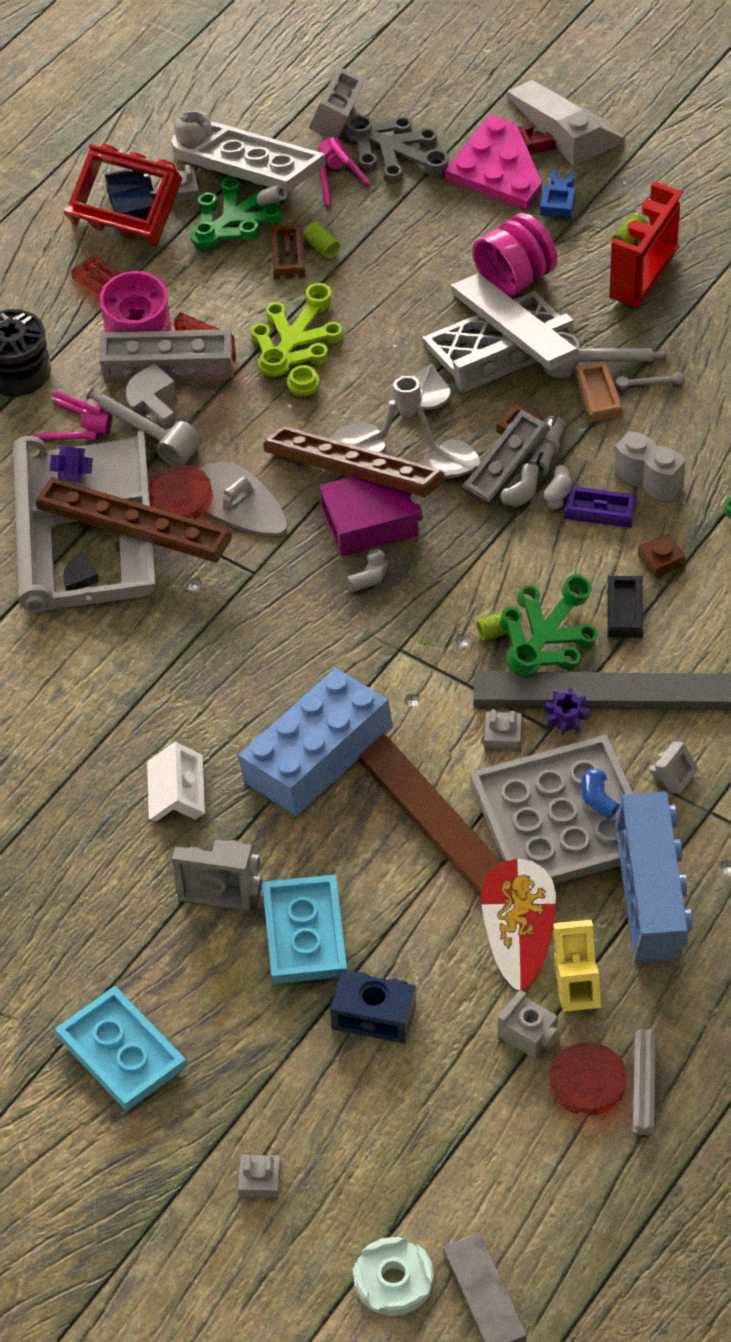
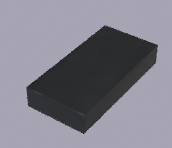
M642 576L607 577V637L643 638Z

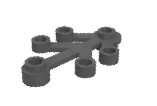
M355 115L348 120L345 126V136L347 139L357 143L360 153L358 158L359 169L361 171L369 173L377 169V156L371 152L369 142L380 146L385 164L384 179L389 184L400 183L403 179V170L397 163L395 153L424 166L428 175L434 178L442 177L449 166L448 154L443 150L433 149L424 153L408 146V144L419 143L424 148H432L437 144V132L435 129L423 128L420 131L412 132V121L408 117L400 116L394 120L372 123L368 116ZM390 131H394L395 135L388 136L382 134Z

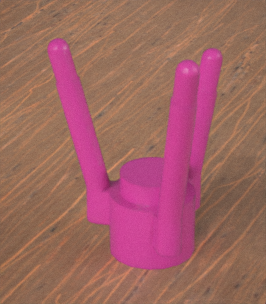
M331 136L319 144L318 152L325 154L326 165L320 169L324 205L326 207L331 205L327 167L339 169L347 164L364 185L368 186L370 184L364 173L353 162L349 153L345 151L339 139Z
M54 390L52 396L58 399H54L53 403L82 414L80 426L86 428V432L31 434L30 436L39 437L43 441L72 439L97 441L98 435H108L113 414L102 409L100 406L86 403Z

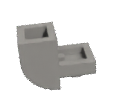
M153 363L134 375L128 382L126 387L127 408L167 430L175 424L174 412L170 409V407L177 403L175 383L172 378Z

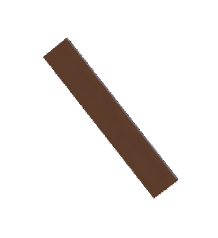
M282 426L263 441L264 452L422 497H427L445 481L444 470Z
M53 477L49 479L35 500L37 509L215 563L219 561L232 539L231 530Z
M383 733L359 755L358 761L481 897L483 881L491 869L502 862L387 735Z

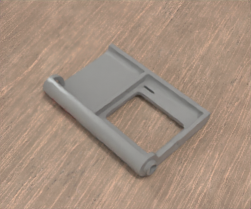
M144 430L137 431V435L132 439L76 447L85 448V457L93 458L92 474H83V482L70 483L150 506ZM23 436L15 440L13 443L18 599L20 606L30 612L38 613L46 610L143 597L152 593L155 589L153 544L119 534L122 574L120 584L55 592L52 529L59 524L79 521L37 509L35 500L51 477L58 479V472L50 471L51 455H59L60 449L47 451L44 441L36 436ZM27 445L36 446L38 450L34 453H29Z

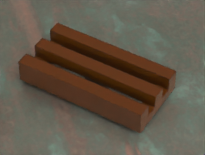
M302 226L270 227L274 280L280 279V275L286 274V279H291L293 274L299 273V278H305ZM289 233H296L298 264L292 265ZM277 234H283L285 265L279 266Z

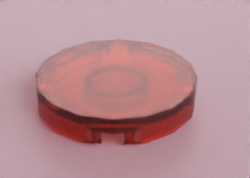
M179 465L169 467L158 473L148 484L149 504L151 507L187 518L194 517V520L206 512L213 499L210 479L204 471L194 466Z
M594 1042L576 1043L564 1048L554 1058L550 1068V1091L557 1103L569 1112L578 1114V1112L588 1113V1116L603 1114L612 1110L622 1100L627 1085L626 1067L619 1055L607 1046Z

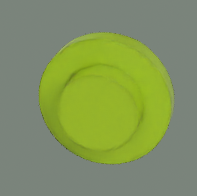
M306 365L293 368L287 378L289 391L298 396L311 395L320 386L318 374L312 367Z

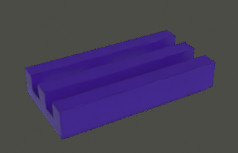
M572 486L566 501L564 519L631 528L637 495Z

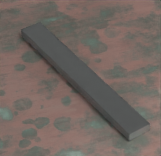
M474 671V707L545 708V703H554L552 699L553 691H557L560 694L572 688L573 693L578 697H586L585 705L582 708L731 709V673L536 672L530 676H521L514 672Z

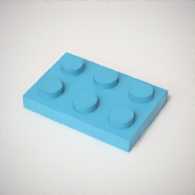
M336 875L262 882L272 984L340 977L341 971L347 972Z
M116 986L55 1028L56 1037L126 1112L187 1068L186 1059Z

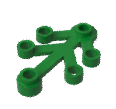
M228 177L221 183L224 195L223 215L213 222V212L218 208L217 197L209 192L201 194L198 197L199 209L201 211L200 223L190 230L189 235L195 247L204 251L214 249L219 244V240H254L259 236L258 223L274 225L281 222V207L277 204H270L265 206L262 211L251 212L259 206L256 200L259 192L269 188L263 185V189L237 205V196L241 193L240 181L235 177ZM231 224H240L239 228H227Z
M571 575L567 578L561 590L562 599L545 621L539 604V590L532 585H525L520 589L517 595V602L526 609L533 634L528 642H526L521 627L523 620L521 611L515 607L504 609L499 623L509 633L512 647L509 648L506 654V663L514 673L521 676H530L536 673L540 666L559 665L562 669L571 671L577 667L581 660L580 652L574 647L567 646L561 651H540L544 644L576 642L582 648H590L594 645L598 637V631L590 624H583L576 628L557 629L574 606L583 605L592 592V585L587 578L581 575ZM524 594L530 595L533 599H527ZM507 616L514 618L516 622L508 620ZM582 633L589 635L591 639L585 638ZM565 656L571 657L574 661L567 660Z

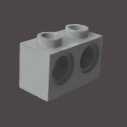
M337 67L309 129L327 138L333 136L338 139L365 79Z

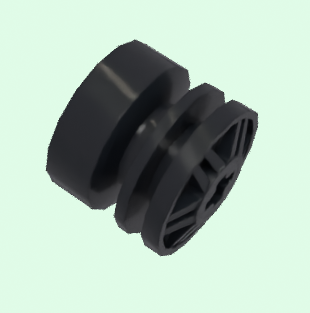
M22 309L0 311V394L3 396L20 397L31 394L43 387L50 376V359L42 321L33 313Z

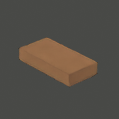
M607 362L575 367L574 376L590 421L597 422L623 417V406Z

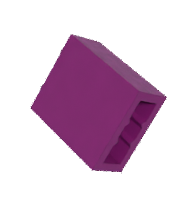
M355 477L319 485L320 507L341 556L419 536L418 521H421L423 517L418 501L413 502L410 497L412 493Z

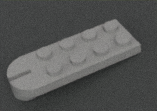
M200 111L185 112L180 118L175 119V135L172 138L174 156L179 160L204 167L207 170H215L228 174L230 177L251 181L257 185L273 187L281 184L286 188L287 192H290L326 165L324 153L211 122L207 114Z

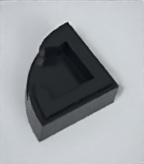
M85 551L74 556L64 569L63 579L66 591L82 589L99 582L98 574Z

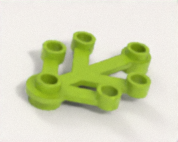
M315 283L306 289L307 305L291 328L286 319L285 306L282 303L273 302L266 307L267 320L275 325L281 342L277 347L273 345L270 327L267 324L258 323L251 328L252 341L259 345L262 351L258 359V368L262 374L269 377H278L285 374L291 365L310 361L314 365H322L327 362L328 349L322 343L312 344L308 349L291 351L294 347L323 339L331 344L342 340V326L337 322H329L323 327L306 331L315 316L326 311L332 303L331 289L328 285Z

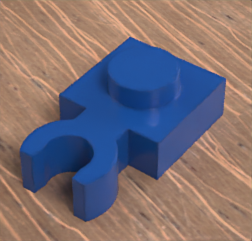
M557 170L552 171L551 185H544L540 215L571 219L576 197V188H573L574 172H569V177L561 180L557 178Z

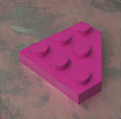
M491 114L445 170V180L525 210L529 209L542 192V181L517 124Z

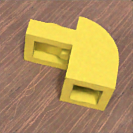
M582 920L553 923L555 971L563 1012L601 1008L600 978L595 961L592 921Z

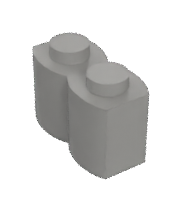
M629 431L615 447L614 473L620 480L629 485L643 487L650 496L661 501L671 502L684 487L685 459L675 450L664 446H657L649 437L641 433Z

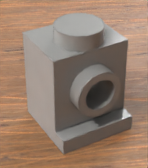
M519 990L498 1015V1037L536 1059L544 1048L549 1050L555 1044L560 1033L559 1029H557L558 1016L526 998V993Z

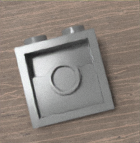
M215 840L212 852L204 851L197 847L183 848L175 846L172 863L179 901L250 911L253 898H259L263 881L262 876L258 875L260 855L253 854L252 845L236 840Z

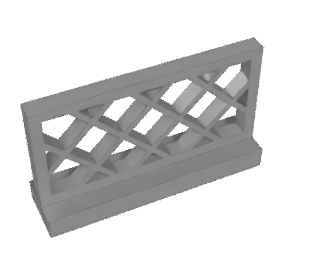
M536 291L513 299L523 308L534 304L537 307L536 311H527L540 321L545 322L544 324L556 333L566 332L574 336L573 319L567 314L560 316ZM478 314L423 337V345L455 378V386L461 393H465L538 361L504 334H502V337L488 336V331H500ZM471 329L481 330L479 335L465 333ZM443 341L453 342L451 346L437 345ZM460 343L475 344L473 349L459 347ZM482 345H490L481 349ZM454 357H461V358H459V359L453 361V358H454Z

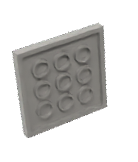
M607 735L470 772L471 785L503 861L517 858L533 861L546 870L553 880V884L621 866L615 828L618 812L612 819H608L587 805L582 797L581 779L589 769H601L605 772L607 780L604 781V794L617 803H621L622 795L633 794Z

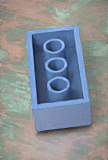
M335 667L238 754L244 783L297 816L360 758L359 755L383 733H388L393 728L388 699Z
M667 792L622 795L615 825L634 963L679 960L683 946L688 945L687 931H692L690 908L684 909L682 897L687 896L685 873L679 874L678 862L682 861L680 839H674L672 828L677 826L675 805H669Z

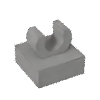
M185 165L184 171H178L182 177V182L174 203L198 200L199 197L194 169H191L189 165Z
M496 710L486 712L484 749L520 750L522 713H516V711L504 713L496 712Z
M672 742L666 752H661L658 755L659 761L656 765H651L649 770L655 780L663 781L669 793L680 794L699 769L685 743Z
M280 1155L240 1156L239 1197L278 1198L281 1167Z

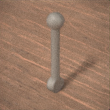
M676 372L672 376L629 380L627 377L621 376L616 379V388L618 390H626L629 386L671 382L680 385L684 382L685 377L680 372Z

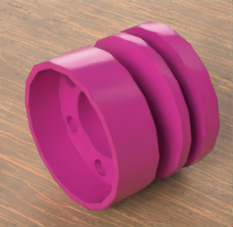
M526 213L514 215L509 221L502 223L498 229L492 230L476 240L472 247V257L479 274L510 298L528 288L532 282L540 280L543 275L552 272L557 265L558 254L551 236L537 219Z
M131 271L111 278L104 285L100 294V305L105 332L171 331L167 288L159 278L151 273Z

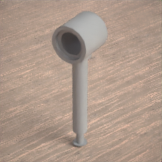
M557 332V334L577 348L578 359L552 371L544 366L543 369L549 376L562 379L570 377L574 373L578 362L652 361V358H663V361L668 358V352L663 349V352H652V348L579 349V341L575 336L566 332Z
M93 388L87 390L85 394L86 400L89 398L98 402L97 406H100L141 431L144 430V433L160 441L156 446L157 454L162 461L171 467L182 468L202 444L200 433L189 423L178 421L172 428L166 430L108 396L97 395L93 392Z

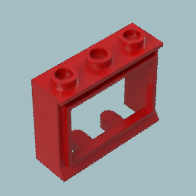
M89 144V152L64 214L72 224L78 225L80 219H84L93 228L103 231L105 226L116 228L126 238L131 239L134 233L145 236L151 246L157 247L182 182V177L176 170L175 165L163 159H158L157 162L147 160L144 155L137 152L121 153L115 147L107 144H101V147ZM102 162L163 178L147 221L86 204Z
M654 181L651 185L650 200L642 203V213L649 217V225L636 220L628 223V234L641 239L642 242L639 246L615 238L611 242L609 298L639 308L680 247L678 236L681 203L678 200L683 191Z

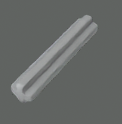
M638 1029L635 1032L633 1132L636 1135L646 1136L654 1132L656 1033L651 1029Z

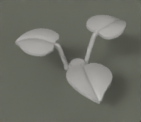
M433 364L428 365L413 376H402L394 381L395 400L389 401V411L383 429L380 432L373 424L357 422L341 428L329 438L383 453L386 447L382 439L388 434L395 410H398L402 416L411 417L418 413L429 446L433 450L425 455L424 465L444 470L445 478H455L472 473L480 464L478 454L467 443L451 439L443 442L439 447L433 439L424 410L439 408L450 398V388L438 374Z

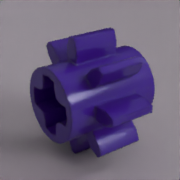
M60 447L59 455H51L50 471L58 472V479L83 482V474H92L93 458L85 457V448Z
M572 688L560 694L557 691H553L552 699L554 703H545L544 708L545 713L552 714L548 718V727L555 725L561 729V735H564L567 730L572 729L579 732L581 728L579 719L588 720L589 710L582 708L585 705L586 697H578L573 693ZM564 709H570L569 714H564Z

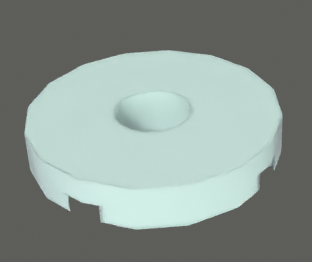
M400 1237L381 1238L367 1245L361 1252V1256L358 1258L353 1269L355 1291L361 1302L372 1311L387 1316L406 1315L420 1308L430 1296L434 1284L432 1261L426 1251L419 1245L416 1247L414 1244L408 1243L407 1239ZM389 1269H398L405 1275L397 1283H389L382 1276Z

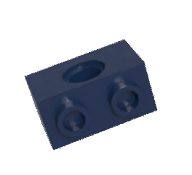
M341 971L330 1007L331 1028L333 1030L406 1044L416 1009V985L408 984L400 979L386 980L371 977L363 972L350 973ZM373 1002L380 1003L379 1005H376V1006L368 1005V1004L373 1003Z

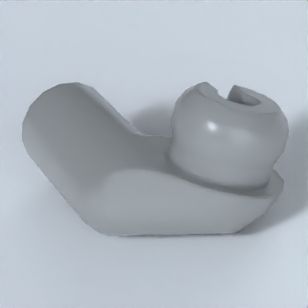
M281 184L262 190L256 199L259 207L264 208L270 204L279 205V201L286 199L287 190Z
M534 464L522 465L520 482L510 488H504L500 494L501 502L505 506L520 507L535 496L539 466Z
M564 465L554 468L553 480L544 491V499L547 500L546 505L551 510H557L564 506V497L569 494L572 488L569 470Z
M375 549L368 552L366 555L368 563L365 570L347 576V583L352 593L377 585L382 581L388 568V560L385 559V554L382 550Z

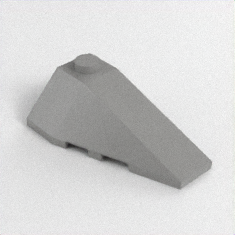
M533 80L507 91V97L540 132L544 134L548 132L553 136L556 141L555 148L572 166L625 143V138L607 120Z

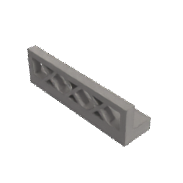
M231 329L100 332L99 362L104 380H131L134 375L153 363L172 379L234 377Z

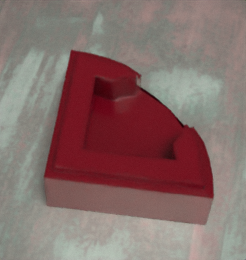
M532 126L518 127L530 154L555 149L556 141L550 133L545 132L544 134L533 130Z

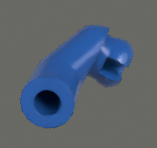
M589 769L581 779L583 801L608 819H612L618 812L620 804L604 794V781L607 780L605 772L601 769Z

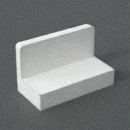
M174 742L147 763L149 819L155 822L172 810L195 820L205 814L203 755Z

